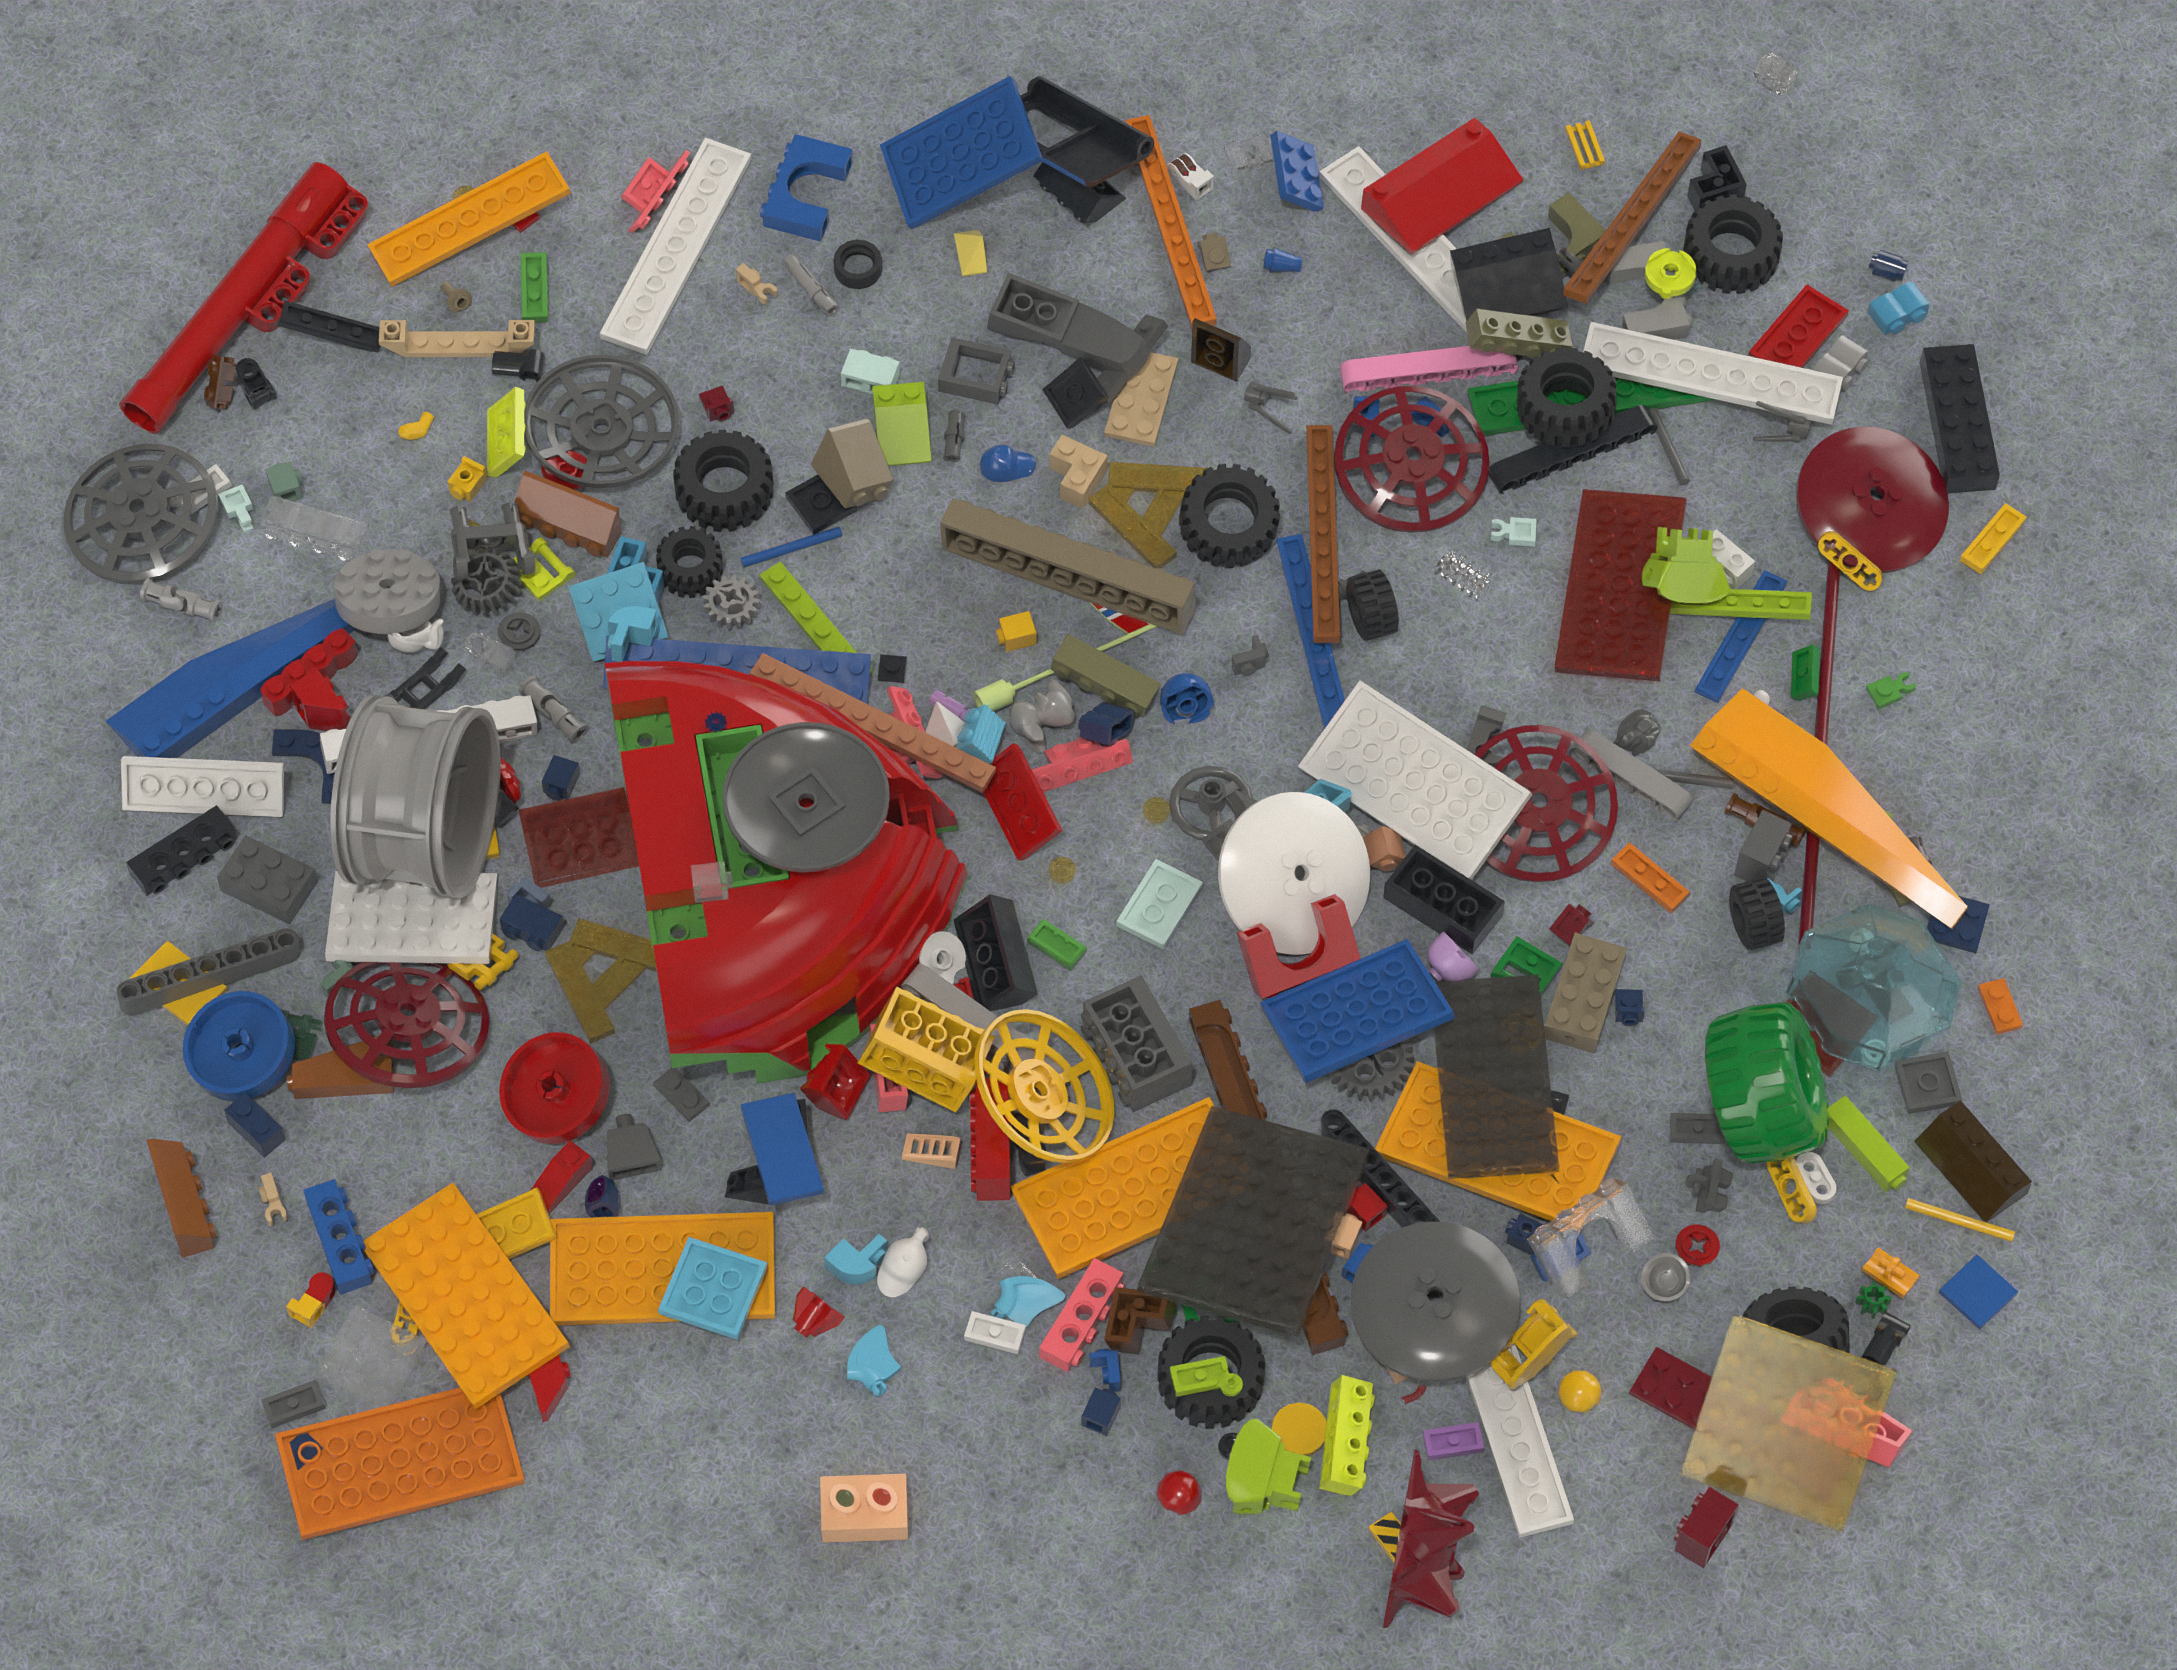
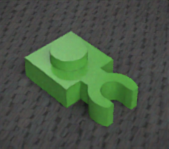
M1904 672L1895 681L1889 675L1866 685V691L1879 710L1902 700L1901 692H1913L1916 684H1903L1902 681L1909 678V673Z

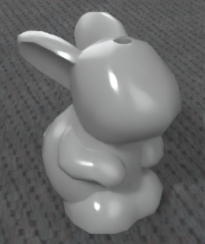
M1051 680L1048 683L1045 695L1042 692H1038L1035 695L1036 702L1034 704L1020 701L1014 703L1010 709V726L1012 730L1023 736L1026 745L1032 751L1039 754L1044 753L1047 749L1041 729L1042 725L1059 727L1071 725L1074 722L1073 700L1056 680Z

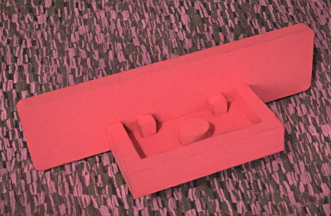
M685 150L678 157L669 172L650 157L645 160L620 196L640 212L628 231L633 233L637 228L642 230L651 218L648 214L651 209L655 211L664 200L660 197L664 191L668 193L676 183L673 177L676 173L681 174L689 164L686 160L690 154L688 150Z
M890 686L887 692L895 709L890 715L925 732L921 723V717L916 711L912 695L905 688ZM886 746L908 764H911L915 760L889 746ZM915 760L922 776L935 779L943 776L941 772Z
M1079 737L1075 741L1057 744L1051 749L1045 750V757L1049 764L1032 769V772L1042 791L1046 792L1133 762L1127 739L1117 741L1111 746H1101L1099 742Z

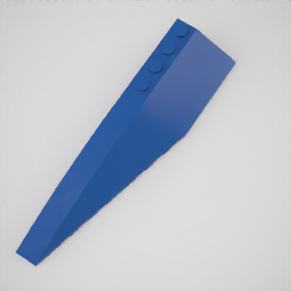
M335 599L190 660L107 719L106 723L137 757L178 758L262 697L260 689L266 681L274 676L281 675L286 666L302 659L303 655L310 648L322 644L330 633L343 628L350 634L357 628L349 625L340 617L336 609Z

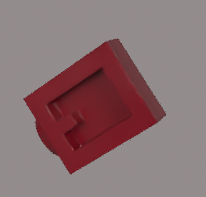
M723 385L699 393V399L710 422L714 420L724 421L731 414H734L733 401L731 398H728Z
M1568 904L1549 929L1571 946L1574 934H1582L1588 925L1592 926L1595 922L1589 918L1592 913L1582 905L1578 904L1575 907Z

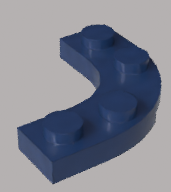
M274 729L272 755L304 757L316 762L323 771L322 804H331L335 773L327 774L320 744L321 733L299 729Z

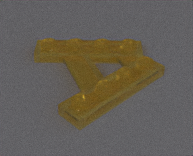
M1110 462L1108 484L1089 497L1088 504L1153 568L1161 569L1177 557V551L1162 537V534L1182 502L1187 486L1191 485L1192 479L1197 474L1203 476V471L1207 468ZM1134 491L1157 492L1143 517L1127 503Z
M578 918L568 942L544 952L590 1044L615 1033L605 1009L645 969L656 972L650 939ZM594 954L615 959L616 961L591 984L582 966Z

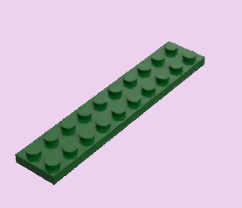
M1614 377L1616 380L1614 415L1638 405H1645L1649 410L1652 408L1661 409L1717 400ZM1518 381L1468 388L1467 395L1472 415L1478 422L1484 436L1525 430L1524 424L1519 420L1517 411ZM1567 389L1557 390L1546 396L1550 401L1561 405H1574L1587 399L1583 394Z

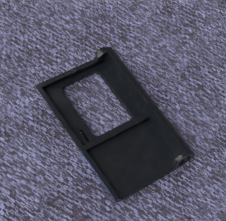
M1042 76L1032 79L1028 83L1027 92L1020 95L1025 110L1037 108L1079 131L1049 148L1039 142L1037 144L1043 158V163L1086 187H1094L1146 159L1154 148V139L1151 136Z

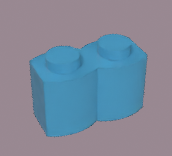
M1908 282L1892 292L1881 295L1869 304L1868 314L1884 335L1890 332L1897 334L1905 328L1906 324L1911 322L1919 323L1924 320L1928 314L1929 303L1913 282Z

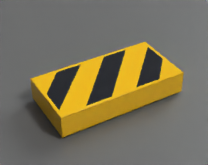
M1391 1511L1370 1525L1368 1530L1390 1559L1395 1562L1401 1523Z

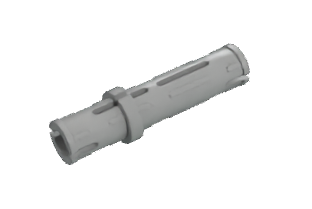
M795 253L788 255L784 259L783 265L807 291L809 299L813 303L815 302L827 317L836 314L839 305L831 298L826 286L816 280Z

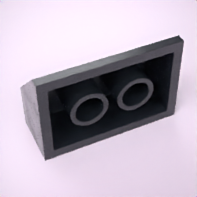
M1043 162L1034 174V177L1040 182V187L1047 192L1053 193L1057 197V202L1072 210L1074 217L1082 223L1097 222L1126 199L1107 180L1089 188Z

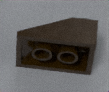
M1194 318L1192 322L1191 363L1237 382L1250 360L1251 346L1241 337Z

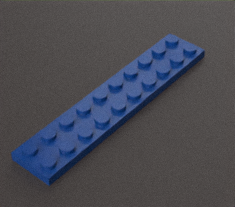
M606 635L605 663L618 662L612 660L611 649H608L609 636ZM653 639L650 646L630 642L623 661H681L719 666L749 674L762 653L868 704L871 654ZM604 665L603 688L608 689Z

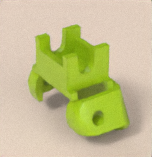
M1658 527L1656 553L1651 554V559H1648L1642 572L1643 586L1655 587L1664 598L1683 603H1708L1720 600L1728 595L1730 587L1722 563L1717 562L1716 557H1712L1713 531L1702 530L1701 539H1698V528H1688V537H1682V530L1671 529L1670 536H1667V528Z
M1257 1418L1250 1419L1243 1425L1230 1454L1226 1472V1492L1228 1498L1233 1502L1232 1512L1239 1515L1262 1514V1510H1269L1270 1505L1298 1512L1299 1504L1297 1503L1300 1502L1302 1493L1295 1492L1293 1489L1297 1474L1308 1475L1309 1468L1307 1467L1310 1465L1311 1457L1284 1450L1285 1444L1281 1443V1436Z

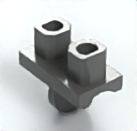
M1715 1158L1712 1165L1704 1166L1703 1169L1696 1168L1695 1174H1690L1686 1177L1685 1183L1688 1187L1692 1188L1691 1194L1698 1196L1696 1212L1705 1213L1707 1210L1721 1212L1726 1209L1728 1196L1718 1193L1717 1189L1718 1187L1723 1189L1729 1187L1733 1173L1722 1168V1160Z

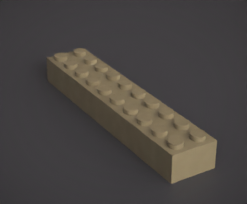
M952 498L940 522L943 550L1007 574L1184 635L1195 612V583L1186 577L1171 575L1163 569L1151 568L1137 560H1129L1118 556L1112 551L1094 548L1089 543L1071 540L1063 534L1048 532L1040 526L1025 524L1017 518L1005 517L997 514L994 510L974 506L965 500L960 501Z

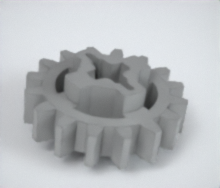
M733 574L731 580H727L726 576L723 575L722 582L719 583L714 579L713 588L706 587V595L703 596L704 612L708 614L710 622L717 620V627L719 628L724 623L727 624L728 630L731 629L733 624H736L738 629H740L741 622L744 621L750 624V616L757 617V609L760 608L759 591L755 590L753 582L746 583V577H742L739 581L736 579V574ZM744 594L748 597L749 602H747L746 597L743 596ZM714 602L720 606L719 610L715 607Z

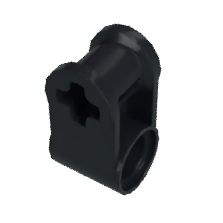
M251 358L241 359L236 365L237 379L251 408L254 410L257 409V405L267 400H276L277 396L273 386L265 377L258 363ZM247 373H253L250 376H245Z

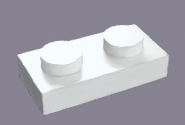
M972 1311L964 1340L1018 1354L1026 1331V1325Z

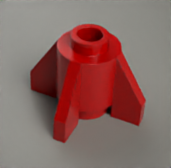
M804 1286L796 1295L793 1321L796 1323L794 1329L806 1338L810 1334L815 1337L839 1326L845 1316Z

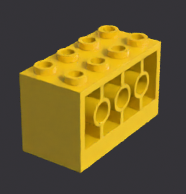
M896 987L877 1019L858 1064L956 1113L976 1081L975 1052L984 1029L975 1027L963 1021L959 1016L952 1015L938 1008L935 1004L926 1002L914 996L911 992ZM990 1035L985 1042L984 1058H986L995 1038L993 1035Z

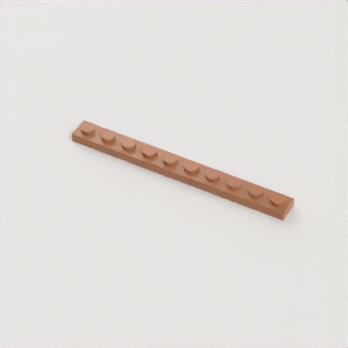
M762 653L749 675L783 684L840 711L882 744L982 793L996 773L995 766Z

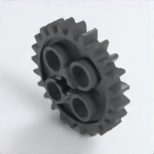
M1408 1039L1369 1055L1367 1058H1362L1332 1071L1327 1075H1332V1084L1338 1083L1339 1092L1347 1088V1096L1349 1098L1354 1093H1358V1101H1361L1364 1095H1368L1370 1102H1372L1374 1095H1378L1383 1100L1384 1092L1393 1096V1087L1402 1090V1081H1408L1409 1072H1412V1063L1414 1062L1412 1044H1407ZM1386 1061L1393 1062L1392 1065H1385L1383 1063ZM1376 1070H1377V1071L1379 1072V1074H1380L1381 1076H1383V1077H1379L1378 1074L1376 1073ZM1363 1074L1370 1075L1368 1078H1361L1359 1076Z

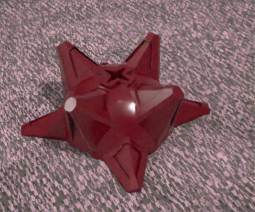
M1416 1449L1414 1450L1383 1628H1388L1393 1621L1395 1613L1404 1601L1449 1618L1454 1616L1460 1609L1458 1600L1454 1597L1450 1580H1461L1464 1577L1465 1571L1455 1560L1454 1556L1457 1542L1474 1532L1473 1523L1461 1517L1469 1505L1474 1504L1479 1493L1473 1484H1426L1421 1467L1422 1459L1420 1452Z

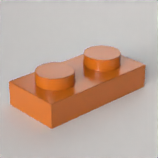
M2005 978L1978 985L1979 993L1996 1035L2023 1027Z

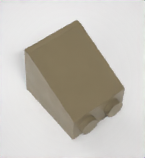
M868 418L827 429L810 464L844 508L861 506L874 500H882L887 496L893 482V477Z

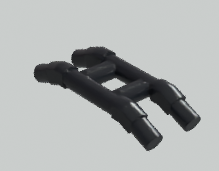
M440 647L418 671L385 696L392 697L397 702L402 698L410 705L409 708L426 709L446 691L452 689L467 669L458 663L438 683L431 674L437 670L441 662L449 654ZM420 682H423L431 691L419 700L410 690Z

